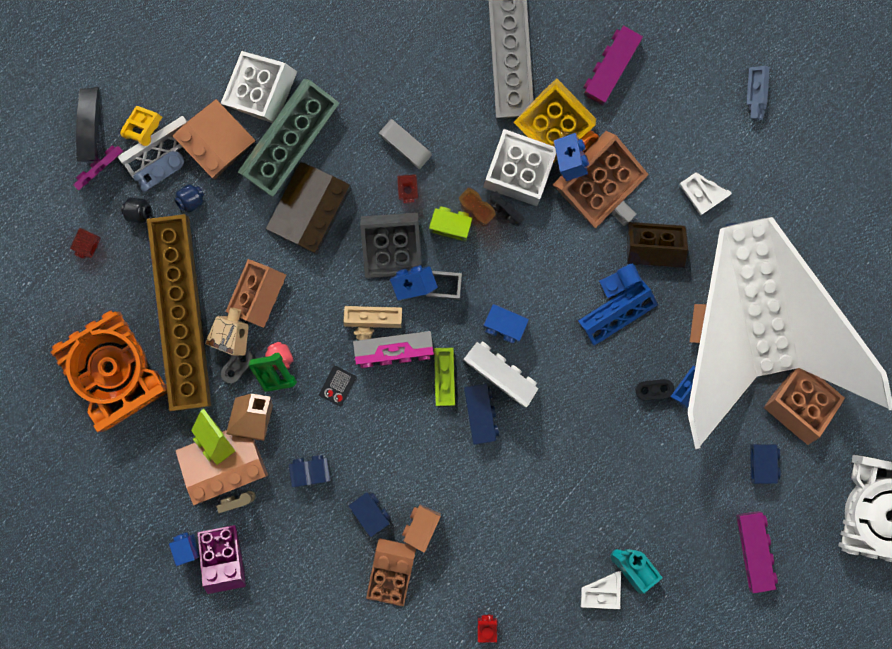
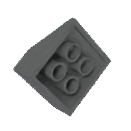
M418 213L361 216L360 228L365 278L396 276V272L399 270L407 269V271H410L415 266H422Z

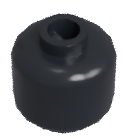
M132 197L123 203L121 212L128 222L144 223L150 218L152 209L145 199Z

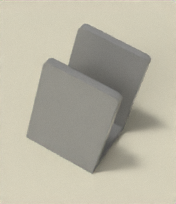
M432 271L433 276L458 278L457 295L428 293L426 297L460 300L462 273Z

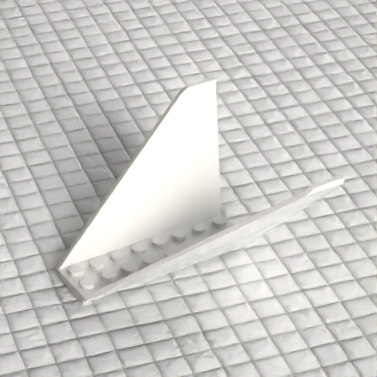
M773 217L721 228L688 407V417L695 449L700 448L701 444L757 376L796 368L803 369L892 410V396L886 371Z

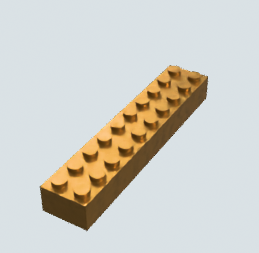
M183 214L147 219L169 411L212 406L189 216Z

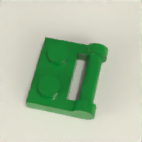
M280 353L249 361L248 366L265 392L291 388L297 383L295 377L289 373L284 365ZM272 365L277 366L284 379H280Z

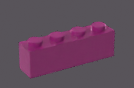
M624 25L621 30L617 29L611 38L614 40L612 46L607 45L602 54L605 58L602 63L597 62L592 71L595 73L593 79L588 78L583 87L586 89L585 96L604 106L643 36Z
M760 511L736 515L749 591L759 593L776 590L775 584H778L776 573H773L772 569L774 557L769 552L771 539L769 534H766L765 527L768 526L766 515H763V512Z

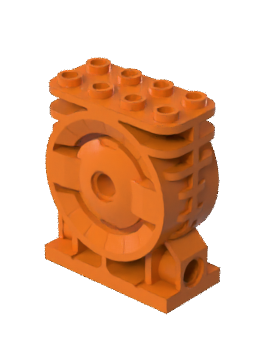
M112 310L103 314V319L100 321H92L87 324L84 331L80 333L76 331L71 334L68 341L64 343L61 341L53 345V350L50 352L57 359L58 366L62 367L63 374L67 376L73 390L90 402L87 413L95 425L93 426L97 432L109 430L167 393V386L159 373L148 369L145 352L134 337L135 334L129 329L128 323L123 319L122 313L112 312ZM108 342H114L120 345H124L126 343L128 344V346H126L123 349L111 345L102 346L98 348L91 354L88 360V371L80 375V372L86 368L88 356L90 355L92 350L95 349L97 346ZM108 362L113 364L111 372H107L105 368ZM136 362L133 377L124 388L115 392H106L100 389L93 393L90 392L96 386L106 389L120 387L129 379L132 372V364ZM142 387L145 394L133 400L132 396ZM112 403H124L123 407L116 412H113L109 406Z

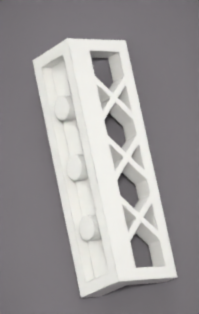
M184 116L151 135V142L148 146L138 143L118 156L131 176L168 152L178 151L183 148L180 144L177 145V141L172 135L187 122ZM167 139L174 140L173 148L170 150L162 149L163 142ZM151 149L158 150L157 158L154 160L146 159L147 152ZM135 159L141 160V168L134 172L129 163Z

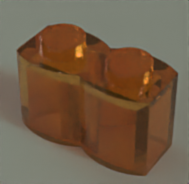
M467 188L459 197L461 207L467 212L472 213L474 219L479 224L487 226L495 218L496 212L493 207L487 202L482 201L480 195L475 190Z

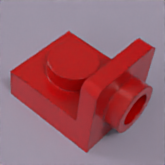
M482 615V618H478V642H497V618H493V615Z

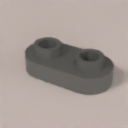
M246 350L245 356L247 361L244 363L240 360L242 355L230 358L221 370V377L225 382L235 383L249 368V361L253 359L250 351ZM230 370L235 372L234 377H229L228 372Z

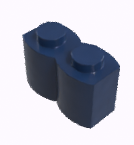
M323 455L312 456L311 461L304 462V458L292 460L293 464H289L292 487L331 481L328 458L323 459Z

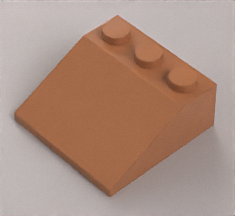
M217 99L172 135L214 180L256 142Z
M796 368L793 369L764 406V409L809 445L820 438L845 397L822 378L803 369Z

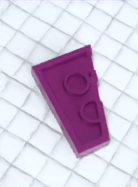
M112 145L104 152L106 156L102 160L98 158V161H94L90 165L92 167L91 170L87 173L83 171L76 177L78 181L73 185L79 191L124 150L119 145L116 148Z

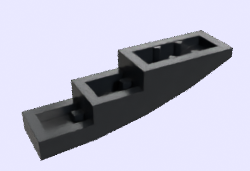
M99 87L83 88L79 91L76 121L77 162L98 161L97 143H100L99 125H101Z

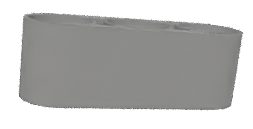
M392 119L378 133L418 169H421L432 156L429 150Z

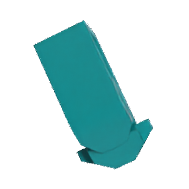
M614 549L612 551V562L618 566L638 594H644L663 578L644 553L625 549V551ZM634 557H637V560H636V563H637V564H633V563H632V562H634Z

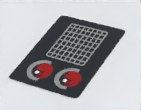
M334 365L319 396L341 407L356 376Z

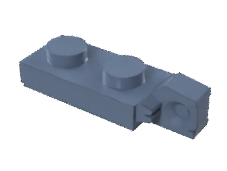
M768 66L749 68L747 105H749V110H751L750 119L756 121L763 120L764 110L767 107L770 69Z

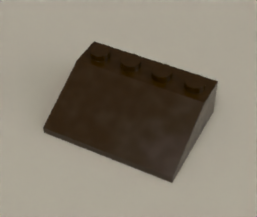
M300 161L266 229L317 255L351 190V185Z

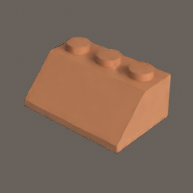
M248 259L225 312L229 313L230 307L240 309L241 319L264 328L279 291L284 284L286 274Z

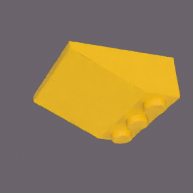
M555 79L514 123L528 138L555 147L554 140L576 133L580 140L596 125V118L558 79ZM557 154L555 155L553 163L557 160Z

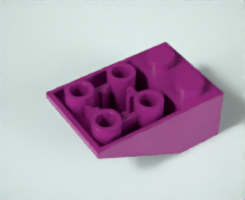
M232 525L197 532L202 585L207 594L246 587L236 526Z

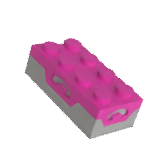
M431 331L353 341L356 365H361V368L373 367V363L380 362L381 366L391 365L394 360H399V363L411 362V358L417 357L419 361L430 360V356L434 355Z

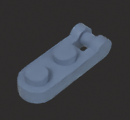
M170 151L135 173L132 177L140 184L139 188L141 191L145 192L179 170L184 164L183 155L178 151ZM147 173L152 178L148 182L144 178V175H146Z

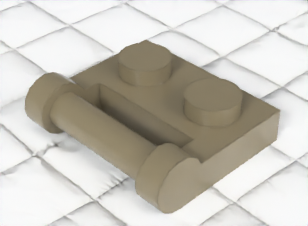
M247 491L237 499H235V496L220 500L221 504L216 506L218 513L247 505L255 500L256 495L253 491Z

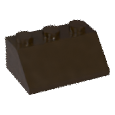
M629 222L626 250L627 264L685 268L688 253L686 226Z

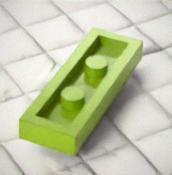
M434 348L436 406L455 405L453 348Z

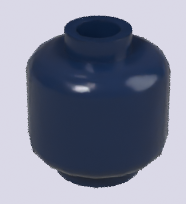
M188 184L176 192L174 200L181 211L192 212L203 204L202 197L204 193L199 186L195 187L192 184Z

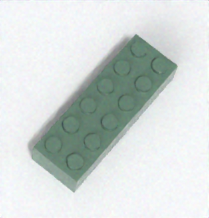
M303 79L238 173L273 197L339 105V102L311 80Z

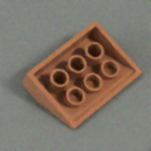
M605 131L584 152L589 161L587 175L566 181L562 175L553 184L558 192L594 228L649 175L615 134Z
M227 430L223 431L222 433L236 452L218 465L213 460L209 462L202 453L205 451L203 446L199 448L196 443L175 450L193 505L268 476L254 439L227 435Z

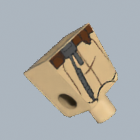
M230 307L228 316H217L205 344L233 356L245 355L249 326L247 323L239 321L241 310Z

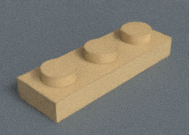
M345 306L344 326L401 328L402 308Z

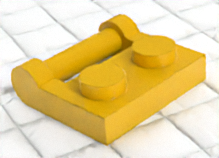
M136 106L122 127L120 135L125 139L131 138L143 146H148L151 142L152 133L159 126V122L163 117L156 112ZM137 127L143 131L139 134L133 132V128Z

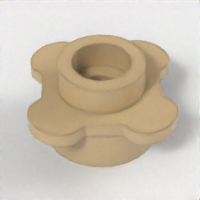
M358 327L354 331V335H356L358 340L372 339L374 329Z

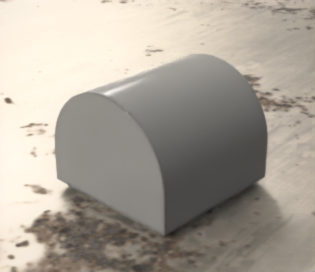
M622 201L613 210L612 215L625 226L633 219L636 213Z

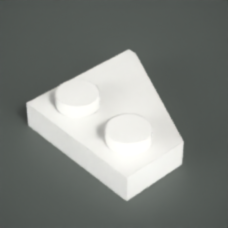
M694 173L679 184L700 215L732 194L729 190H725L716 183L708 181L698 173Z
M621 571L582 587L581 608L620 609Z

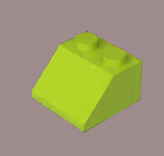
M442 206L439 209L435 208L429 232L466 242L472 222L469 214L458 211V214L450 212L451 209Z
M202 409L191 430L196 436L193 440L199 448L203 446L205 451L202 453L209 462L213 460L218 465L236 451L209 414Z

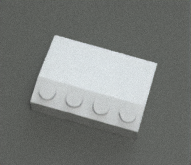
M483 341L481 344L476 342L463 361L520 405L527 407L538 390L536 387L537 383L529 376L526 379L521 376L520 373L522 371L516 366H508L505 363L506 359L499 353L496 356L491 353V347Z

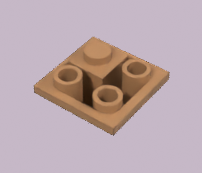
M248 394L235 398L226 434L264 441L273 408L271 397Z

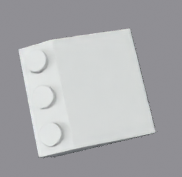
M241 51L221 104L273 123L284 107L297 71L286 63Z
M504 129L483 188L494 192L497 191L500 194L538 206L556 155L555 147Z

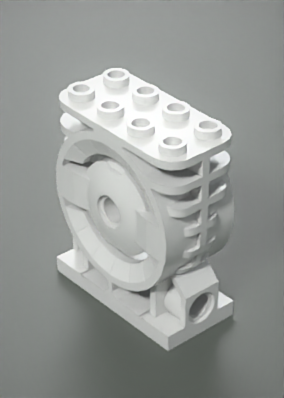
M853 455L852 462L854 466L851 478L856 487L852 490L846 502L845 520H843L845 526L844 531H841L840 534L843 535L842 542H839L838 546L842 547V551L849 554L859 555V552H861L860 555L878 559V556H880V559L892 562V541L878 538L871 532L867 524L859 522V518L868 520L874 532L883 537L892 538V519L887 520L886 518L887 512L892 511V493L881 494L873 499V497L881 492L892 490V462ZM878 468L885 469L887 476L876 477ZM864 498L873 499L871 503L863 502Z

